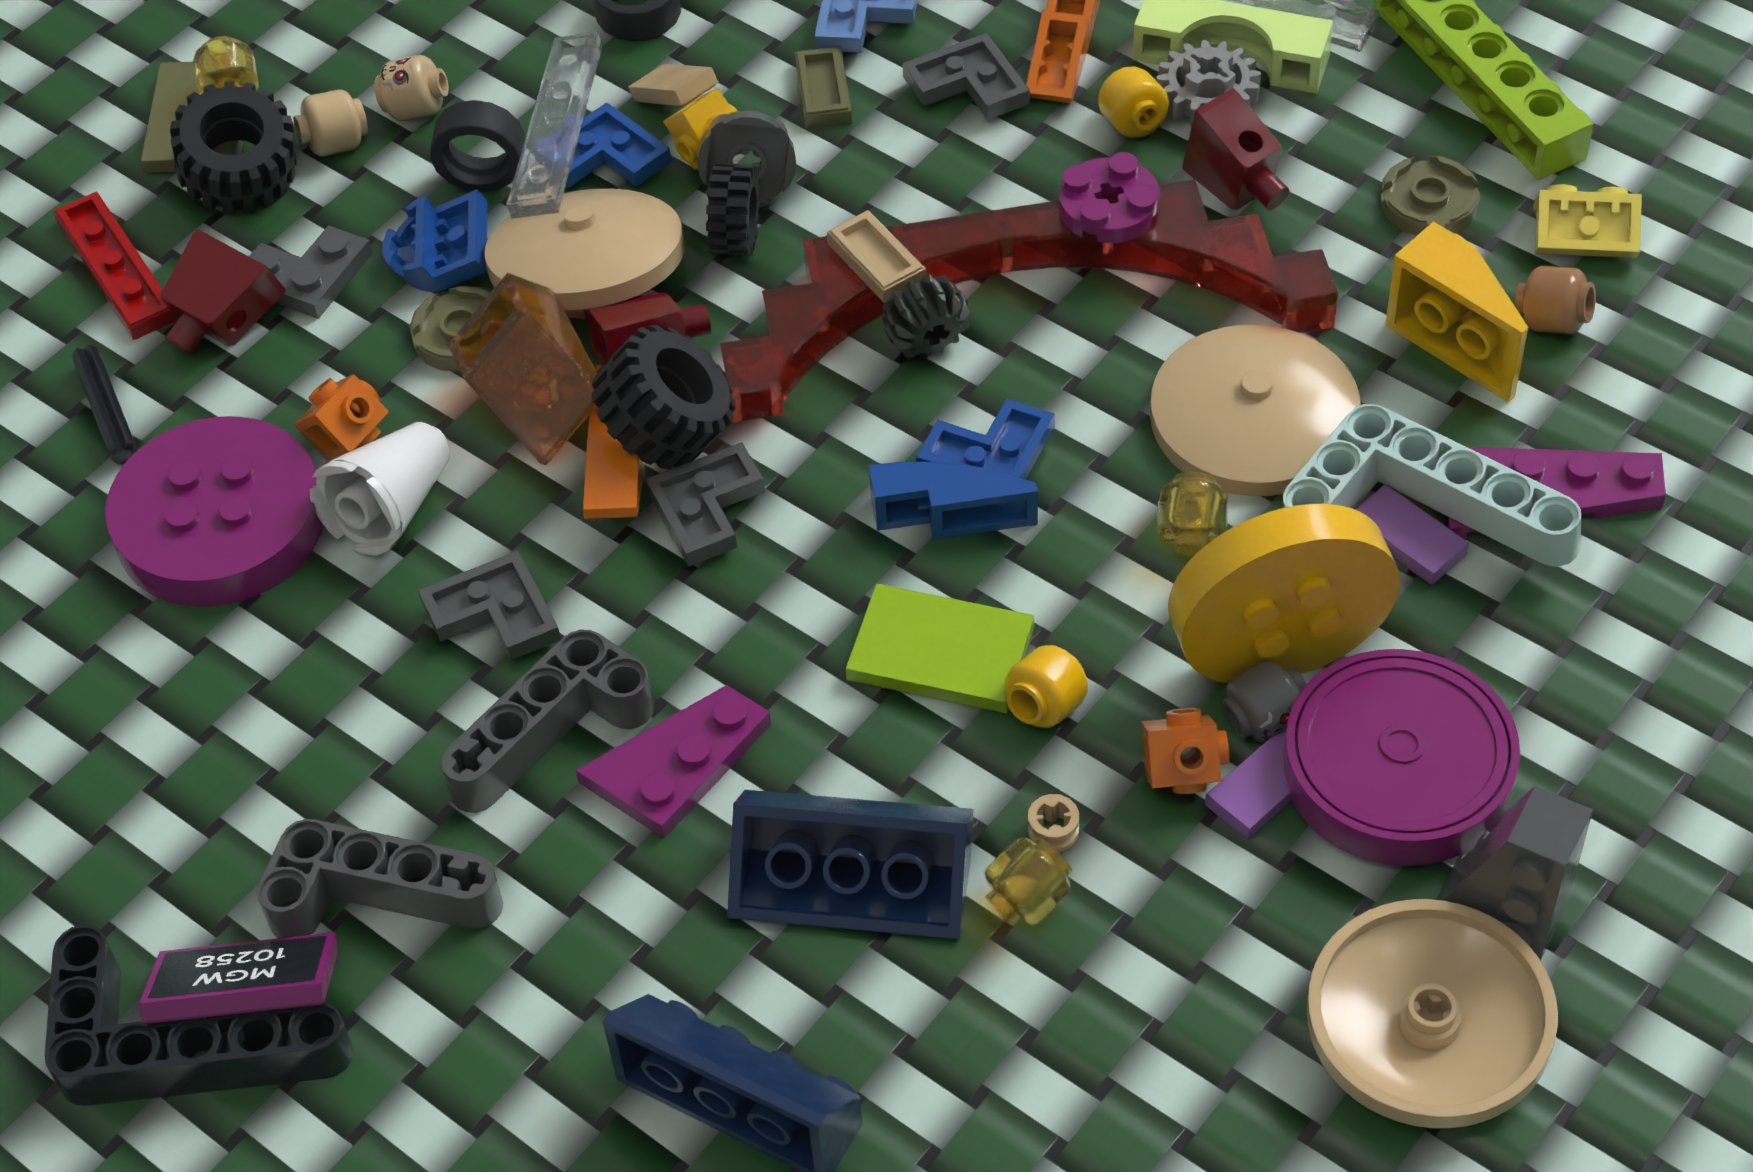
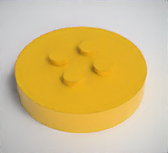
M1297 505L1270 511L1251 518L1225 531L1205 545L1190 559L1177 576L1169 594L1168 613L1185 658L1194 670L1205 677L1228 683L1232 678L1265 660H1274L1283 666L1285 670L1294 667L1300 674H1303L1339 659L1374 633L1394 607L1400 590V575L1379 527L1367 515L1341 505Z

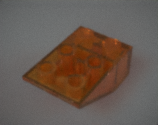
M507 273L448 344L464 380L540 464L547 465L597 407L592 402L591 393L594 391L591 385L597 372L560 301L551 288Z

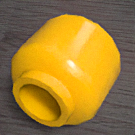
M1132 66L1123 67L1113 72L1104 81L1099 91L1098 104L1103 116L1120 134L1130 138H1139L1153 133L1163 123L1168 113L1169 100L1164 88L1146 70Z
M1043 645L1030 652L1009 670L1005 678L1006 702L1010 711L1020 721L1038 728H1050L1060 723L1083 703L1088 693L1087 677L1080 662L1067 650L1054 645Z

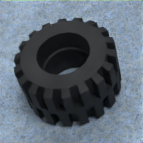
M224 81V87L216 88L214 84L203 87V94L199 95L193 92L186 97L188 106L179 105L175 111L176 120L171 121L170 133L178 181L182 188L187 187V194L191 199L197 201L202 198L203 207L212 211L217 206L223 208L224 214H234V209L244 208V214L255 212L254 205L259 203L264 208L274 203V194L282 197L287 192V182H293L297 161L292 118L287 115V107L281 100L274 102L273 93L267 89L257 92L255 84L245 82L243 87L235 86V81ZM233 140L246 141L256 145L252 150L239 155H224L213 151L219 144Z
M650 325L647 329L642 327L636 330L597 371V375L593 378L591 385L594 388L591 396L592 402L599 408L596 413L600 421L606 424L608 427L607 432L614 440L617 439L623 445L624 450L631 455L634 453L639 456L640 460L646 464L652 465L656 463L659 468L669 470L672 466L676 468L694 461L731 424L734 418L732 412L736 409V401L731 396L733 393L731 383L725 379V372L711 358L712 355L705 348L699 347L695 340L687 335L685 337L681 336L677 330L668 327L663 330L660 326Z

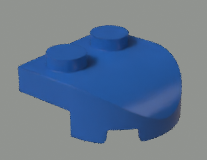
M477 189L437 207L425 195L419 197L405 207L408 218L401 224L397 232L389 228L385 234L382 245L384 260L399 277L416 289L426 292H437L471 280L486 272L484 251L487 242V200Z

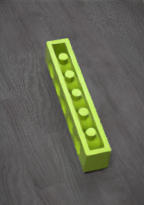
M1375 0L1374 10L1537 180L1587 159L1594 123L1586 112L1580 110L1561 91L1556 82L1550 80L1533 63L1527 53L1522 52L1505 35L1499 25L1494 24L1477 7L1474 0Z

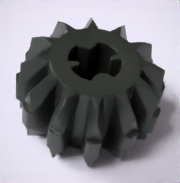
M926 274L920 281L915 283L909 280L907 287L903 290H894L892 292L894 299L882 306L885 314L882 319L885 326L884 331L890 342L894 343L906 358L919 355L922 359H926L932 352L937 350L943 353L945 346L950 343L959 342L958 334L970 327L967 319L971 314L967 306L968 301L962 291L958 290L946 275L933 278L930 274Z

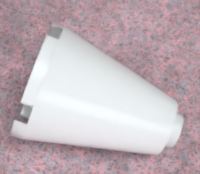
M415 422L326 462L315 471L312 478L316 477V485L310 489V500L314 503L317 517L328 532L337 540L345 535L357 543L352 550L360 554L377 556L389 551L398 542L449 461L450 450L446 437L434 426L423 422Z

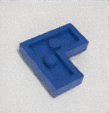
M607 102L535 151L537 165L567 188H570L604 163L637 187L672 162L670 148Z
M1006 399L986 435L937 420L917 454L916 462L970 465L1007 473L1026 480L1055 428V414Z

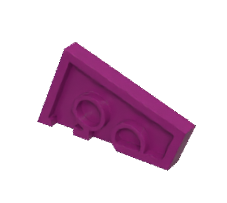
M726 685L576 770L578 783L664 839L771 725L770 711Z

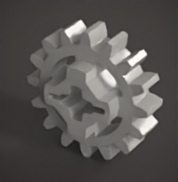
M1202 40L1200 48L1194 49L1192 45L1185 43L1183 44L1182 54L1175 51L1168 52V61L1160 62L1157 82L1167 93L1169 100L1168 109L1173 108L1172 118L1178 120L1186 115L1190 117V126H1192L1196 109L1231 88H1234L1249 106L1257 105L1261 71L1256 70V60L1254 58L1244 59V49L1241 47L1230 52L1227 50V42L1222 41L1217 48L1210 47L1208 40Z

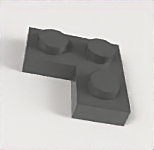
M988 33L902 63L903 78L923 106L967 91L988 120L1030 104L1029 88Z
M328 225L302 257L260 243L249 257L267 266L285 287L286 291L276 302L277 304L319 319L373 253L368 239Z
M742 442L646 479L648 494L688 567L737 548L736 534L721 508L765 492L763 477Z
M519 551L418 590L421 604L440 642L491 622L510 660H513L561 640L558 625Z

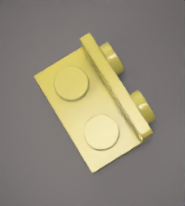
M1566 184L1552 185L1547 190H1539L1533 208V214L1536 215L1535 253L1637 258L1640 253L1642 194H1629L1628 190L1622 187H1604L1598 189L1597 192L1577 191L1575 186Z

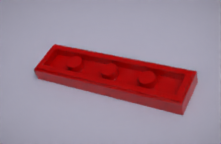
M97 191L53 210L59 227L133 341L179 319L161 300L163 289Z

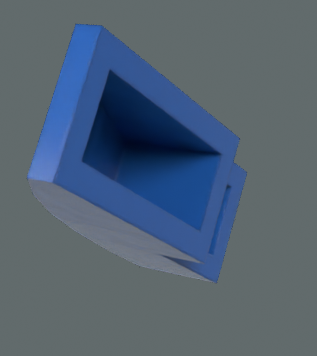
M894 462L869 465L871 501L877 531L930 523L932 538L935 540L1038 525V490L1035 482L999 471L943 462Z

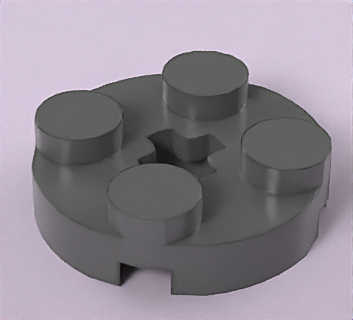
M748 110L721 114L713 119L710 128L704 133L699 144L697 158L700 178L704 185L706 184L710 188V174L712 175V168L715 164L740 166L739 161L733 160L735 155L741 154L743 150H751L754 156L761 158L759 163L754 162L750 165L757 168L756 172L759 175L760 191L758 198H760V207L758 208L769 204L770 199L776 197L781 191L784 193L793 180L796 170L793 142L787 133L785 125L767 114Z

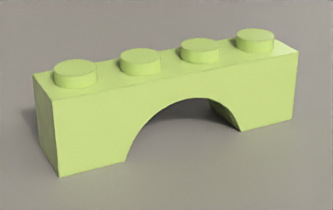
M1143 0L1134 24L1133 60L1159 65L1160 62L1168 61V52L1170 51L1182 54L1183 44L1189 43L1196 49L1201 47L1202 40H1208L1210 47L1217 48L1222 41L1227 42L1228 51L1232 52L1241 47L1244 49V55L1254 58L1265 69L1271 86L1317 94L1330 56L1333 20L1221 0Z

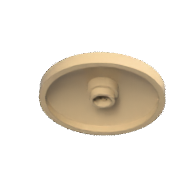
M607 188L558 194L523 207L503 220L493 230L486 242L484 253L488 276L492 285L499 293L525 306L564 311L603 307L628 300L650 290L665 280L679 265L684 254L685 243L681 220L675 210L667 203L641 192Z
M1254 324L1235 325L1201 334L1180 346L1167 358L1159 369L1153 383L1150 419L1154 437L1164 455L1173 465L1190 478L1203 485L1227 493L1245 496H1272L1284 493L1290 482L1346 415L1355 407L1360 406L1361 402L1356 382L1349 369L1336 354L1318 341L1281 327Z
M1412 899L1388 903L1370 909L1346 923L1332 936L1321 951L1312 971L1307 999V1023L1311 1041L1324 1068L1332 1079L1357 1102L1384 1117L1401 1123L1427 1128H1456L1481 1123L1497 1117L1511 1109L1532 1091L1541 1079L1553 1050L1558 1028V1009L1553 985L1546 969L1530 946L1513 930L1492 916L1462 904L1432 899Z

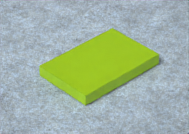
M876 583L846 666V679L1007 714L1009 707L1005 695V678L1009 670L1026 655L1035 627L1034 615Z

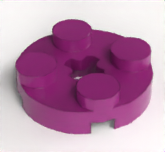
M1119 152L1111 157L1092 159L1079 165L1070 166L1063 172L1062 185L1059 191L1060 216L1064 224L1073 233L1081 237L1083 230L1090 234L1098 235V242L1102 243L1129 241L1144 234L1151 227V219L1158 214L1160 202L1159 185L1155 177L1146 168L1138 165V159L1130 153ZM1111 196L1118 198L1116 203L1110 204L1107 199L1100 198Z

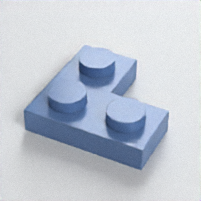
M822 0L814 36L815 49L841 46L842 52L862 53L868 21L914 24L918 0Z

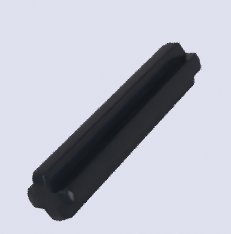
M88 344L83 349L76 348L71 357L111 460L116 463H122L129 459L138 449L97 347Z

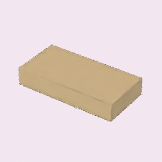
M663 64L628 86L635 101L684 107L715 87L718 80L712 67Z
M869 210L827 231L828 245L884 303L894 299L892 293L894 290H903L908 286L909 280L915 283L926 275V268Z

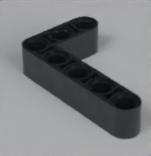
M91 925L71 927L63 932L55 942L52 954L44 1056L46 1066L67 1101L75 1105L88 1106L327 1079L337 1076L346 1070L352 1061L353 1046L341 1014L334 1006L326 1002L321 1005L146 1024V1022L142 1023V1021L118 1024L121 971L100 929ZM93 960V961H91L90 963H88V964H86V965H82V964H84V963L87 962V961ZM90 1011L85 1016L77 1018L82 1013ZM330 1036L325 1042L312 1045L318 1038ZM270 1043L262 1050L252 1051L260 1044ZM209 1050L201 1057L192 1058L200 1051ZM148 1056L143 1062L132 1065L139 1058ZM87 1063L82 1069L72 1072L79 1065Z

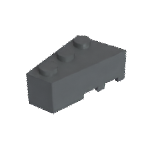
M1534 786L1502 816L1499 824L1491 832L1486 831L1479 838L1475 847L1468 854L1464 852L1456 860L1436 900L1462 904L1492 916L1518 934L1541 961L1568 905L1593 809Z

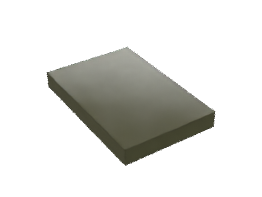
M252 59L160 63L141 157L145 173L177 172L175 170L170 133L171 121L176 120L175 111L179 105L188 106L186 97L193 92L199 95L203 94L204 86L214 84L216 88L224 87V81H235V86L243 87L245 82L253 84L255 68ZM227 141L216 146L213 151L224 155H239L242 153L244 141Z

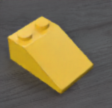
M1433 221L1395 254L1385 326L1509 403L1516 394L1528 326L1477 248L1460 235L1452 233Z

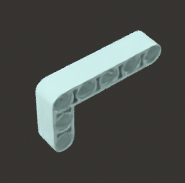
M1363 404L1350 411L1290 482L1283 493L1284 508L1305 504H1334L1356 509L1379 481L1542 564L1549 566L1569 564L1577 558L1581 550V509L1573 499L1377 404Z

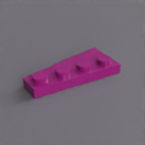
M1467 447L1570 497L1577 502L1581 509V515L1590 513L1593 518L1598 519L1663 508L1666 490L1662 453ZM1446 516L1447 528L1464 540H1466L1467 533L1476 531Z

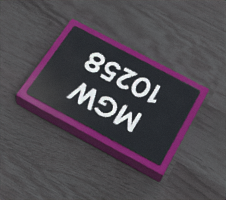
M336 933L160 951L139 1002L142 1023L146 1022V1024L321 1005L325 1002L338 954Z

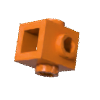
M352 374L336 383L332 378H329L319 385L308 397L313 405L296 421L294 426L329 462L373 442L381 432L376 425L389 411L380 403L375 389Z
M1180 708L1167 711V719L1141 721L1145 777L1152 788L1172 787V792L1192 794L1207 790L1206 783L1221 782L1220 765L1229 764L1228 738L1225 730L1217 731V725L1209 715L1201 716V710L1197 708ZM1192 747L1188 753L1181 754L1186 748Z

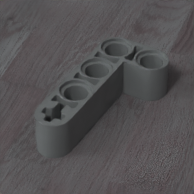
M580 629L564 636L444 752L441 765L452 803L458 809L471 813L484 811L494 805L590 710L621 729H633L645 724L653 715L654 710L646 666L639 659L592 630Z
M316 819L296 821L285 829L257 889L258 900L271 932L277 938L313 934L319 926L331 898L468 929H481L491 925L498 919L503 909V900L493 865L483 856ZM370 866V867L367 868V869L359 870V869H361L362 867ZM421 877H426V878H424V879L421 880V881L412 882V881H414L415 879H418V878H421ZM295 902L294 904H292V905H290V906L283 907V906H285V905L288 904V903Z

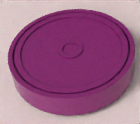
M235 416L212 417L188 422L153 438L138 449L122 466L107 496L105 507L107 529L126 573L139 587L151 595L171 603L197 607L220 606L244 601L264 593L283 582L304 563L316 546L322 532L323 523L317 517L314 503L310 500V489L316 485V477L312 478L315 468L309 454L296 438L268 422Z
M1384 649L1363 652L1344 658L1322 670L1298 695L1288 718L1284 746V769L1291 791L1290 798L1310 827L1325 840L1349 854L1365 860L1395 866H1417L1442 862L1459 856L1475 847L1479 838L1486 831L1491 832L1506 813L1511 801L1520 760L1519 737L1513 718L1505 703L1485 681L1451 660L1434 654L1406 649Z

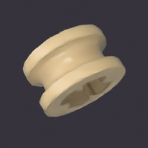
M1048 794L1036 799L1028 810V836L1030 841L1038 849L1050 853H1059L1072 847L1079 837V811L1076 804L1070 798L1060 794ZM1058 818L1064 819L1063 828L1056 824L1052 825L1049 829L1043 827L1044 819L1049 822H1054Z

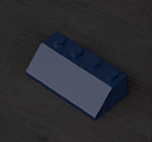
M744 790L733 803L727 918L960 939L970 869L974 809Z
M647 994L609 1011L602 1021L617 1081L801 1172H834L863 1125L860 1096L856 1094L855 1090L848 1083L834 1076L822 1078L803 1069L802 1065L794 1057L783 1051L774 1050L770 1053L750 1043L743 1033L731 1026L721 1025L718 1028L698 1018L691 1008L679 1001L670 1000L666 1003Z

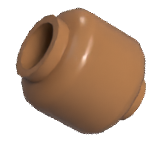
M1539 266L1532 270L1526 283L1520 282L1518 284L1515 294L1516 309L1519 313H1523L1528 328L1538 333L1574 334L1580 330L1583 323H1589L1592 320L1596 304L1594 283L1587 282L1585 274L1577 268Z

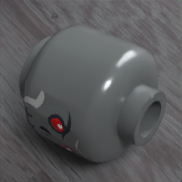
M1265 660L1232 678L1227 683V698L1221 701V705L1230 725L1240 738L1245 740L1251 737L1258 743H1265L1271 737L1287 729L1291 709L1298 695L1307 684L1294 667L1285 670L1276 661Z

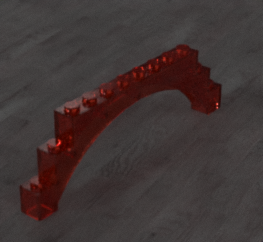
M1195 179L1160 184L1158 214L1151 219V227L1141 236L1121 243L1098 242V235L1090 234L1083 230L1082 237L1073 233L1062 221L1059 212V200L886 227L926 268V274H930L933 278L946 275L950 282L954 284L1000 273L1045 268H1101L1131 271L1173 279L1215 292L1248 306L1280 324L1282 328L1298 333L1333 328L1335 326L1338 290L1323 249L1272 256L1259 215L1252 214L1209 221ZM1111 196L1100 198L1107 199L1110 204L1116 203L1118 198ZM827 236L803 240L808 284L762 291L768 336L720 343L723 371L725 372L724 377L731 383L733 389L731 396L736 401V409L732 412L734 415L733 423L783 415L782 403L802 377L831 349L859 328L884 314L882 306L885 303L828 245Z

